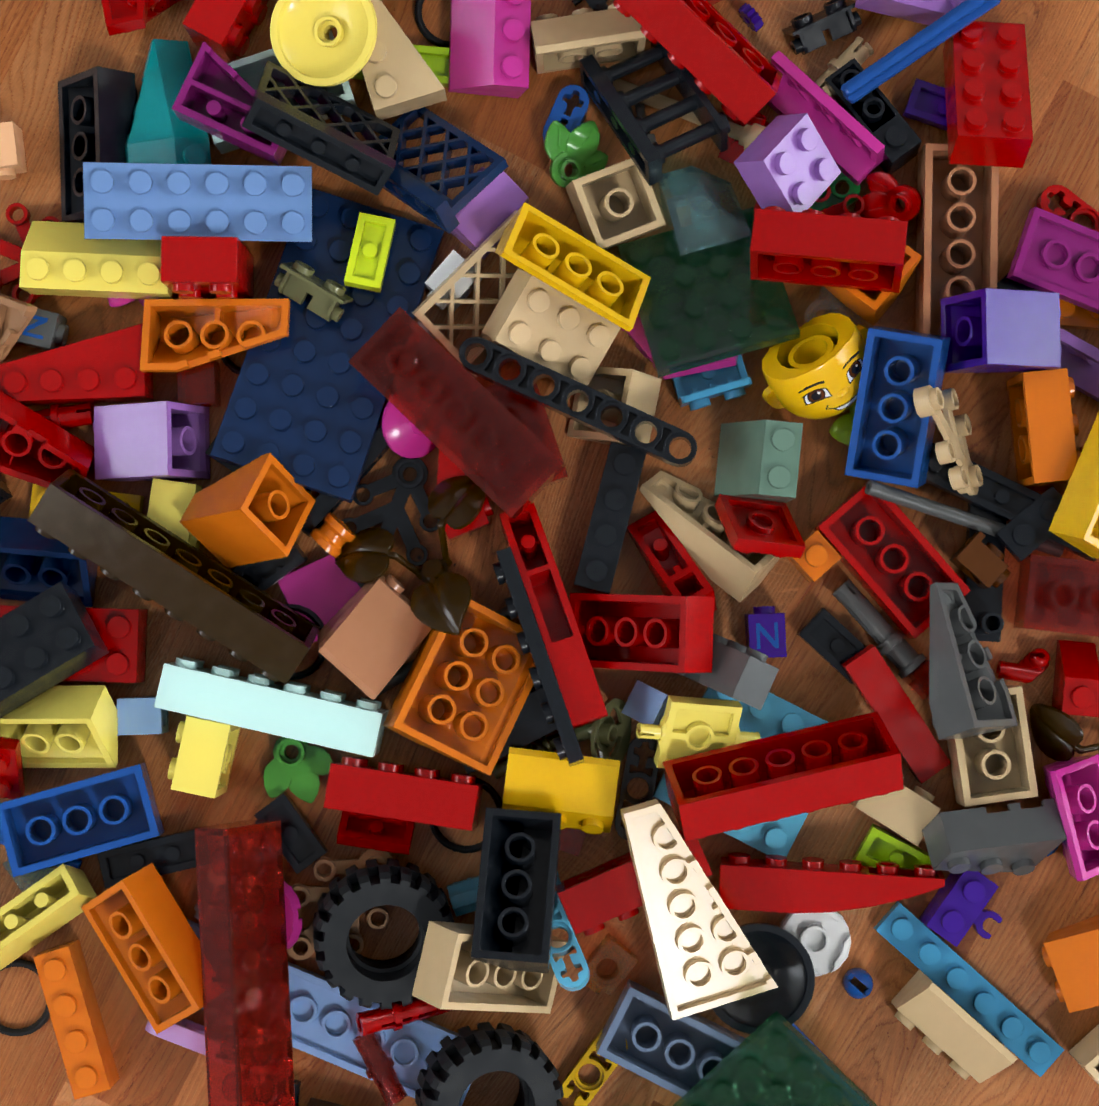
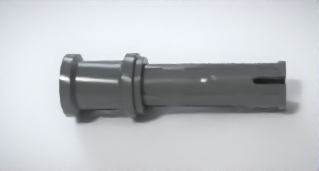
M850 579L832 593L878 644L876 648L881 656L886 655L896 666L901 679L909 675L926 659L923 653L918 654L904 639L905 633L902 630H894Z

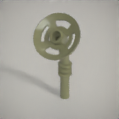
M610 698L604 702L608 716L595 720L592 724L574 728L578 742L588 739L591 741L592 757L620 760L621 763L630 742L631 717L621 713L626 704L622 699ZM613 708L617 713L619 721L616 724L614 719L609 716ZM559 735L543 736L541 741L537 739L534 741V744H527L525 749L554 752L556 748L553 739L558 738ZM508 758L496 763L492 771L496 779L506 775Z

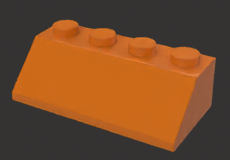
M153 863L122 879L81 907L156 1034L200 1010L229 990Z

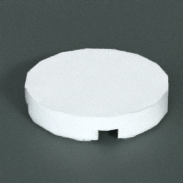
M837 911L787 913L781 921L780 927L793 934L807 950L813 964L815 977L829 972L832 973L839 969L847 959L851 947V935L843 916Z

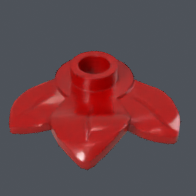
M879 171L867 175V185L870 193L862 197L865 202L864 210L859 214L862 218L878 219L881 216H893L900 221H908L909 223V220L917 216L922 204V198L917 189L909 185L899 184L893 175L888 172ZM899 199L904 201L905 209L901 207ZM859 200L855 205L854 212L860 208Z

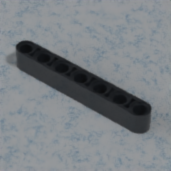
M470 337L460 346V361L466 370L478 377L672 466L685 467L695 458L697 451L696 440L691 434L484 338ZM475 347H482L487 351L484 362L478 365L470 364L467 359L470 350ZM510 362L517 363L521 367L519 376L510 381L501 377L502 367ZM541 378H550L555 383L554 390L547 396H540L534 391L535 383ZM581 393L587 396L589 403L586 409L576 412L568 407V400L573 394ZM613 408L621 412L623 419L618 426L611 428L603 424L601 417L606 410ZM642 424L652 425L657 432L656 438L650 443H642L635 436L636 429ZM675 440H685L689 444L691 452L686 458L677 459L671 455L669 446Z

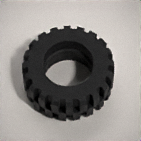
M387 858V862L384 865H378L377 859L366 860L367 867L358 870L357 866L353 865L345 869L346 877L342 880L336 876L329 883L330 891L328 894L322 893L318 901V912L314 913L313 941L316 961L319 969L324 971L327 983L331 988L338 986L340 996L346 1000L351 1001L354 996L358 997L359 1006L371 1008L372 1002L380 1003L381 1009H392V1002L401 1001L402 1005L406 1006L413 1003L412 991L429 921L452 923L455 921L443 889L437 887L435 879L428 872L421 874L419 867L410 862L405 867L400 866L398 859ZM393 905L411 912L418 922L419 934L413 945L400 956L388 960H374L358 954L352 948L349 940L350 928L354 921L365 911L377 906Z
M490 1022L478 1023V1029L473 1031L467 1025L458 1029L459 1036L451 1040L449 1036H446L439 1042L442 1046L441 1050L438 1053L431 1051L425 1059L429 1067L427 1070H420L417 1081L421 1089L415 1091L417 1106H459L464 1091L475 1079L490 1072L506 1071L515 1074L519 1078V1093L513 1106H563L559 1099H562L564 1096L562 1084L557 1079L559 1074L538 1044L533 1042L529 1035L520 1029L514 1031L510 1025L499 1023L496 1029H494Z

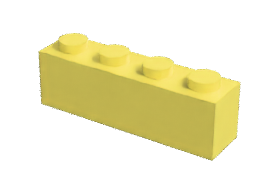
M63 863L0 908V970L83 912L81 907L97 897L83 870Z

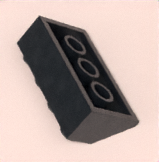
M96 66L58 81L62 222L84 223L83 162L126 163L125 144L127 136L131 131L134 119L133 112L137 101L135 73Z
M486 808L471 959L513 971L549 973L561 836V813Z

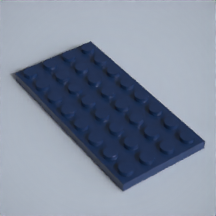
M312 188V242H286L266 299L289 298L278 292L279 288L274 285V282L279 273L286 274L287 272L279 267L281 263H294L295 260H299L311 266L315 270L313 275L321 280L331 279L347 289L345 294L353 298V301L340 305V308L344 309V313L338 322L333 320L328 322L307 309L313 297L312 295L307 294L303 304L290 299L289 336L248 349L210 456L214 459L243 467L258 457L271 453L294 477L295 483L306 489L352 503L396 376L402 350L416 318L412 312L421 304L426 289L425 282L431 275L444 237V231ZM359 212L396 219L381 293L344 285Z

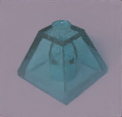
M694 166L662 174L663 180L658 182L661 204L680 255L751 236L750 228L730 182Z

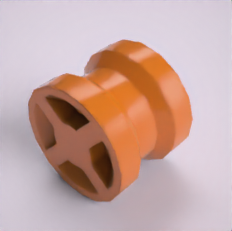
M329 512L324 517L325 523L320 528H314L310 536L330 555L338 558L342 553L344 544L352 542L356 535L338 517Z

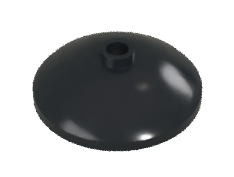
M768 923L741 925L739 927L778 988L712 1009L723 1022L740 1032L753 1035H767L779 1032L795 1023L810 1004L815 986V974L811 958L803 944L793 934L779 926Z

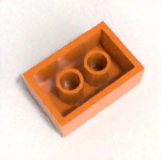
M1068 368L1022 372L1006 381L1017 483L1025 487L1066 483L1072 476L1081 455L1080 450H1076L1075 436L1079 433V421L1077 415L1072 414L1071 399L1075 397L1074 380L1072 377H1068Z

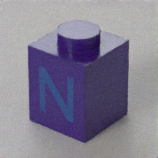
M775 606L753 607V614H744L746 647L766 654L768 658L787 657L785 613H775Z

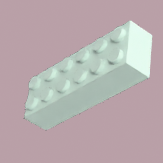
M185 656L183 658L176 657L175 662L164 663L154 703L155 708L372 758L380 751L385 729L382 725L389 710L381 708V701L363 697L357 699L356 702L345 700L346 693L325 689V691L321 690L320 694L310 692L311 685L289 681V683L287 682V684L282 686L274 684L275 681L266 678L260 673L248 674L247 678L239 676L240 669L218 665L208 669L203 667L205 661Z

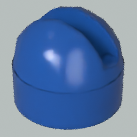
M852 968L843 977V987L852 998L862 999L871 993L873 979L866 970ZM854 976L867 987L863 992L850 982Z

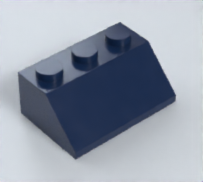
M0 516V599L29 601L61 581L77 591L85 607H93L98 565L89 559L82 560L75 557L68 551V546L59 540L48 539L36 531L35 525L27 521L28 519Z

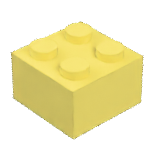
M190 715L186 716L185 721H180L176 733V743H180L177 758L173 757L171 759L168 769V779L172 780L171 790L213 799L226 793L241 727Z

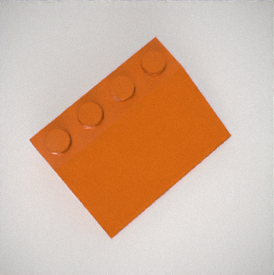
M471 599L463 618L459 635H451L431 629L427 634L382 726L490 776L534 685L528 668L535 666L530 653L523 655L516 633L522 632L521 625Z

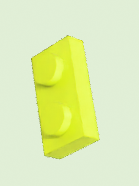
M359 212L344 278L345 286L381 293L396 219Z

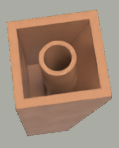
M391 574L386 578L382 575L373 582L365 583L317 634L318 652L372 700L379 695L432 629L416 618L411 610L410 600L402 593L405 588Z

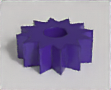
M745 3L739 8L740 17L752 31L757 32L763 27L764 22L754 7L752 8L750 4Z

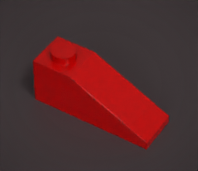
M656 511L627 526L629 535L664 595L714 597V611L717 610L714 589L679 539Z

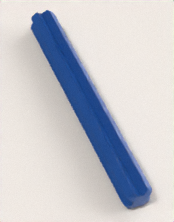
M965 0L841 86L843 96L851 104L857 102L1000 4L1001 0Z

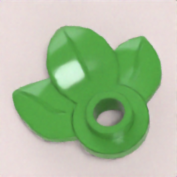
M557 120L552 121L544 140V149L551 159L549 172L551 179L556 185L565 188L571 181L605 168L608 155L597 150L600 134L594 121L580 124L571 133ZM568 163L573 168L570 176H566L564 172L565 166Z
M280 737L273 748L274 759L264 769V786L268 796L275 798L289 788L301 800L307 803L314 802L320 789L319 775L329 774L330 763H333L330 754L322 747L311 746L307 742ZM288 745H295L298 748L299 752L296 758L287 756L286 748Z

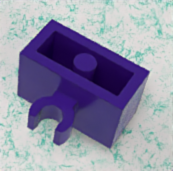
M966 871L960 874L950 873L945 880V887L937 891L919 917V920L956 947L972 925L977 934L985 939H990L991 935L983 929L984 920L992 918L996 922L1001 923L1002 918L993 910L984 909V907L999 886L978 871Z

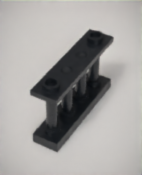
M651 42L650 49L608 68L605 65L600 67L593 55L579 60L581 84L649 186L663 180L662 164L665 163V158L710 137L720 152L728 150V133L731 131L725 114L717 112L705 93L695 84L693 76L686 68L683 70L679 69L670 61L667 56L668 51L659 42L656 44ZM657 61L666 72L665 75L625 93L623 91L617 92L613 86V81ZM674 86L684 98L642 119L639 116L634 117L630 111L631 106ZM690 112H693L702 124L662 144L657 142L652 144L647 132Z

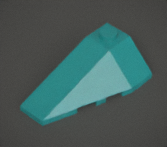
M151 40L141 79L142 87L138 102L135 104L131 131L127 136L125 144L126 163L211 164L208 133L181 121L171 109L193 64L188 41Z

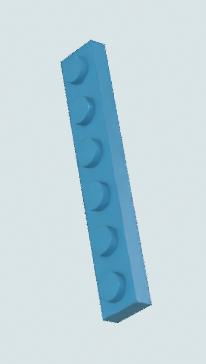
M897 901L874 927L879 934L1039 1077L1047 1071L1064 1051L1059 1044L900 902Z

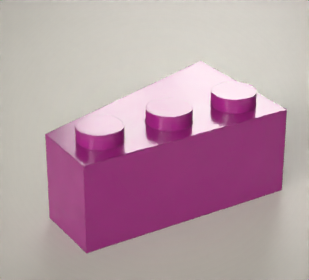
M203 41L171 108L181 121L278 166L281 165L287 149L242 127L256 90Z

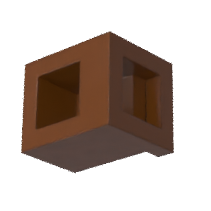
M981 531L973 533L952 556L950 561L979 588L987 589L991 585L997 588L1011 573L1007 569L1009 566L1002 561L1005 556L992 543L988 542L985 545L981 542L986 537Z

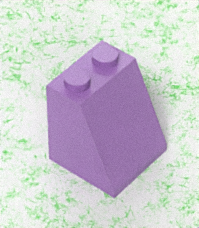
M171 401L94 406L93 465L95 480L210 479V456L205 453L210 446L209 407Z

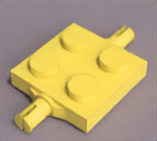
M668 695L664 716L659 725L638 723L636 728L637 739L657 740L654 763L657 768L663 769V761L761 739L759 732L740 731L739 722L743 707L739 701Z

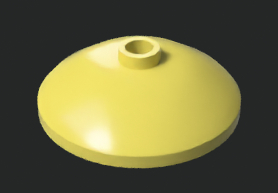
M278 0L270 23L272 48L281 66L295 79L305 84L317 87H330L344 83L362 70L374 50L377 39V17L371 0ZM336 27L337 36L330 40L329 32L332 28Z

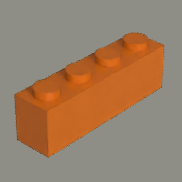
M77 939L44 949L35 955L33 959L74 1100L110 1090L120 1078L80 941Z

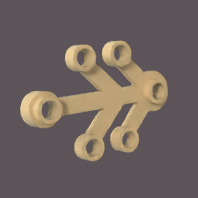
M931 385L915 388L913 390V402L920 418L932 416L945 440L935 443V453L939 464L943 465L952 462L957 464L953 468H949L948 471L952 489L957 490L959 494L977 495L979 487L983 485V476L979 465H973L970 460L965 437L972 434L969 416L966 413L953 416V410L959 409V400L955 389L940 390L939 387L933 388Z

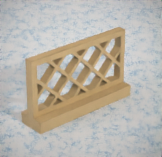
M515 210L412 312L465 370L466 368L459 358V351L453 345L454 329H472V337L484 338L506 349L505 346L494 341L484 333L479 336V329H484L486 325L479 324V304H498L505 291V278H512L515 273H506V259L501 256L499 273H480L481 257L486 252L496 251L497 247L492 246L501 239L506 226L518 210ZM474 265V272H467ZM461 277L474 278L473 298H454L455 283ZM480 278H499L498 299L480 298ZM448 291V298H441ZM435 303H448L447 324H433L424 314ZM454 303L473 304V324H454ZM438 329H447V338ZM482 347L471 349L467 356L468 362L473 365L483 363L486 359L487 351ZM466 370V371H467L470 375H472L473 377H475V378L478 377V376H476V375L470 373L468 370Z

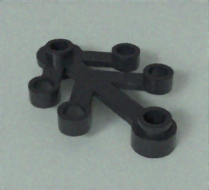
M402 457L394 464L391 475L368 485L359 484L353 500L360 506H368L373 502L375 496L393 489L396 490L391 503L359 517H349L342 520L345 524L347 522H354L356 524L357 530L354 534L379 523H382V529L389 531L393 536L398 528L407 549L406 558L415 566L423 565L428 560L429 554L428 550L420 544L405 510L410 494L421 514L419 523L422 529L427 532L438 530L437 524L433 528H427L424 525V518L430 515L428 511V496L423 487L428 479V469L424 462L419 458L410 459ZM407 468H414L417 471V477L413 481H406L403 474ZM362 488H366L370 492L369 499L364 502L357 499V492ZM415 548H420L424 552V558L419 562H414L411 559V552ZM365 583L357 584L362 588Z

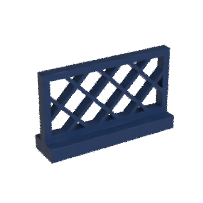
M423 107L404 113L392 124L400 129L397 141L398 146L393 158L396 160V165L383 188L450 234L460 224L455 215L508 167L505 158ZM419 117L424 120L423 127L408 130V127ZM445 133V141L430 143V136ZM383 135L378 136L379 139H388ZM422 138L421 146L406 148L407 141ZM468 148L467 155L451 158L452 150ZM443 152V160L427 163L428 155ZM419 157L418 165L403 167L404 160ZM492 163L484 171L474 173L475 164ZM466 166L465 175L449 178L450 169ZM441 171L440 180L425 182L426 174ZM464 186L463 190L454 199L451 200L447 197L448 189Z

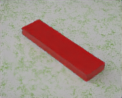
M868 645L841 664L871 711H878L899 749L901 757L919 783H924L951 764L875 645Z

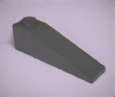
M936 582L930 585L929 705L932 713V724L939 740L962 739L1018 726L1008 687L1003 678L996 679L988 661L993 656L988 647H982L974 633L977 622L958 583Z

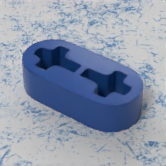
M573 84L561 89L545 123L543 143L552 121L557 120L560 123H566V128L570 133L574 128L583 123L589 108V96L584 88ZM573 95L579 96V103L583 106L581 108L575 106L569 117L565 115L567 102L564 99H571Z

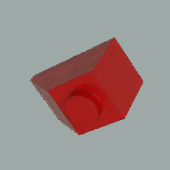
M1057 640L1051 707L1061 710L1068 715L1099 717V661L1095 643Z

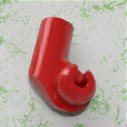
M1036 648L1018 663L999 660L996 668V678L1030 683L1048 668L1050 655L1045 649Z

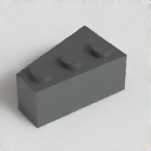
M713 633L712 673L678 674L761 710L779 669L766 663L768 655Z
M1054 798L1042 800L1040 807L1021 809L1020 802L1007 805L1008 811L987 813L986 807L939 812L922 830L933 870L949 871L952 874H960L966 871H981L984 875L998 872H1013L1017 876L1033 872L1035 866L1066 839Z

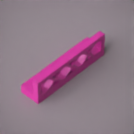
M778 50L771 57V63L783 76L777 94L767 105L778 115L807 113L840 171L858 186L883 161L885 145Z

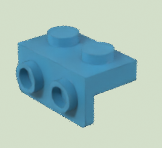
M741 352L739 353L736 366L671 378L680 408L689 405L690 411L710 406V399L724 395L725 401L746 395L745 388L753 384L751 377L747 375Z

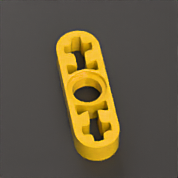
M602 1030L596 1035L561 1082L564 1093L563 1098L567 1099L574 1091V1087L568 1085L571 1080L574 1081L580 1090L588 1092L586 1097H583L581 1092L577 1094L574 1099L575 1106H588L618 1066V1064L605 1058V1062L610 1063L606 1068L598 1058L590 1056L593 1051L596 1052V1044L602 1034ZM625 1038V1041H626V1051H627V1049H628V1044H627V1040H626V1038ZM593 1064L599 1069L600 1076L596 1082L585 1083L580 1079L578 1073L583 1065Z

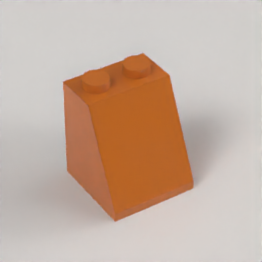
M266 453L197 492L182 516L180 523L225 567L231 568L288 557L316 500L303 486L294 482V477L271 453Z
M1099 915L1050 932L1044 941V946H1042L1045 964L1048 968H1053L1057 978L1054 984L1060 1002L1066 1003L1069 1013L1099 1006Z

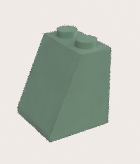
M776 420L722 423L720 427L714 496L723 494L784 503L795 499L803 423Z

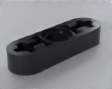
M635 737L631 740L627 749L615 816L616 831L624 840H627L624 825H621L622 815L620 809L626 808L623 807L624 801L626 800L636 805L653 800L658 768L654 763L657 747L655 739H637ZM643 742H648L649 749L654 751L653 757L648 756L645 761V769L652 768L651 775L642 771L629 772L631 764L636 767L639 765L640 758L638 754L634 753L635 747H641ZM636 777L643 778L648 783V791L641 798H634L627 792L629 781Z

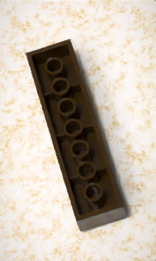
M69 468L50 483L27 520L35 525L36 531L48 539H57L67 545L68 551L75 557L82 560L89 559L100 566V571L113 580H122L130 585L137 596L160 604L170 617L178 621L185 620L196 627V631L203 638L209 641L220 642L228 648L229 653L233 657L244 662L250 661L260 668V672L266 678L277 682L280 680L287 684L311 648L320 630V627L72 468Z

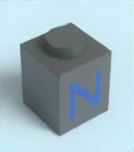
M37 308L36 314L16 343L46 351L65 346L69 336V325H66L67 318L58 313Z

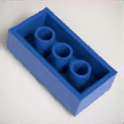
M882 326L868 328L844 475L912 488H919L926 483L936 423L932 416L925 418L918 416L913 402V390L927 385H931L933 388L939 387L942 390L951 337Z
M146 762L0 803V830L13 877L157 837L164 833Z

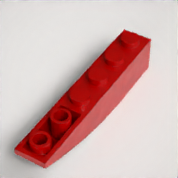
M534 503L499 514L504 537L508 547H511L573 728L608 716L581 633Z
M732 852L728 854V857H721L719 896L726 907L733 910L778 913L836 912L877 906L945 887V877L942 871L933 870L932 865L916 864L914 869L899 868V864L893 862H877L876 867L861 866V861L852 859L840 860L839 864L824 863V859L818 857H804L802 862L787 861V857L783 855H766L764 860L750 859V854Z

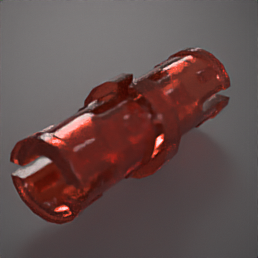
M375 1033L364 1037L358 1035L352 1041L367 1067L366 1075L369 1079H373L386 1106H392L400 1102L408 1094L393 1068L395 1063L392 1057H387Z

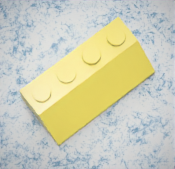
M32 221L21 249L19 287L29 294L124 299H176V294L161 282V240L85 239L84 223Z
M105 685L53 686L0 718V737L20 739L23 768H116L118 764L117 708Z

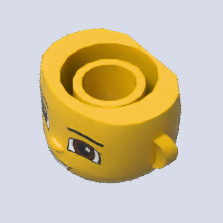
M828 313L812 318L770 347L764 356L762 372L769 386L763 391V399L773 408H785L792 414L807 419L829 418L849 409L857 400L868 329L863 325L856 326L849 317L840 313Z

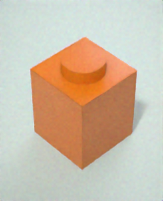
M818 530L812 531L803 539L806 548L801 558L786 557L808 582H815L842 558Z

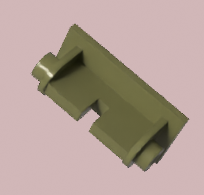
M295 260L294 263H281L279 266L287 272L286 274L279 273L275 279L274 285L279 288L278 292L299 304H303L307 294L312 295L313 297L307 309L328 322L331 320L338 322L344 313V309L340 308V305L353 301V298L345 294L347 289L331 279L321 280L313 275L315 270L302 261Z

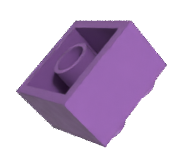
M807 113L776 116L733 162L761 209L768 206H777L792 212L807 210L841 173Z

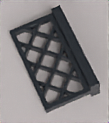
M267 61L242 127L378 196L395 169L396 160L393 158L400 129L320 87L308 85L295 79L286 69ZM272 78L283 83L285 87H278ZM293 97L299 106H292L287 98ZM307 97L316 100L318 104L312 105ZM341 114L350 118L352 122H346ZM321 115H327L333 123L327 124ZM373 131L387 137L388 139H379ZM354 132H360L366 141H360Z

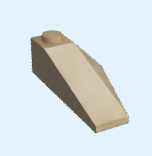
M659 471L641 485L639 491L711 581L737 601L741 602L756 589L779 561V557L753 552L746 554L733 550L716 511L715 502L703 497L699 488L663 471Z

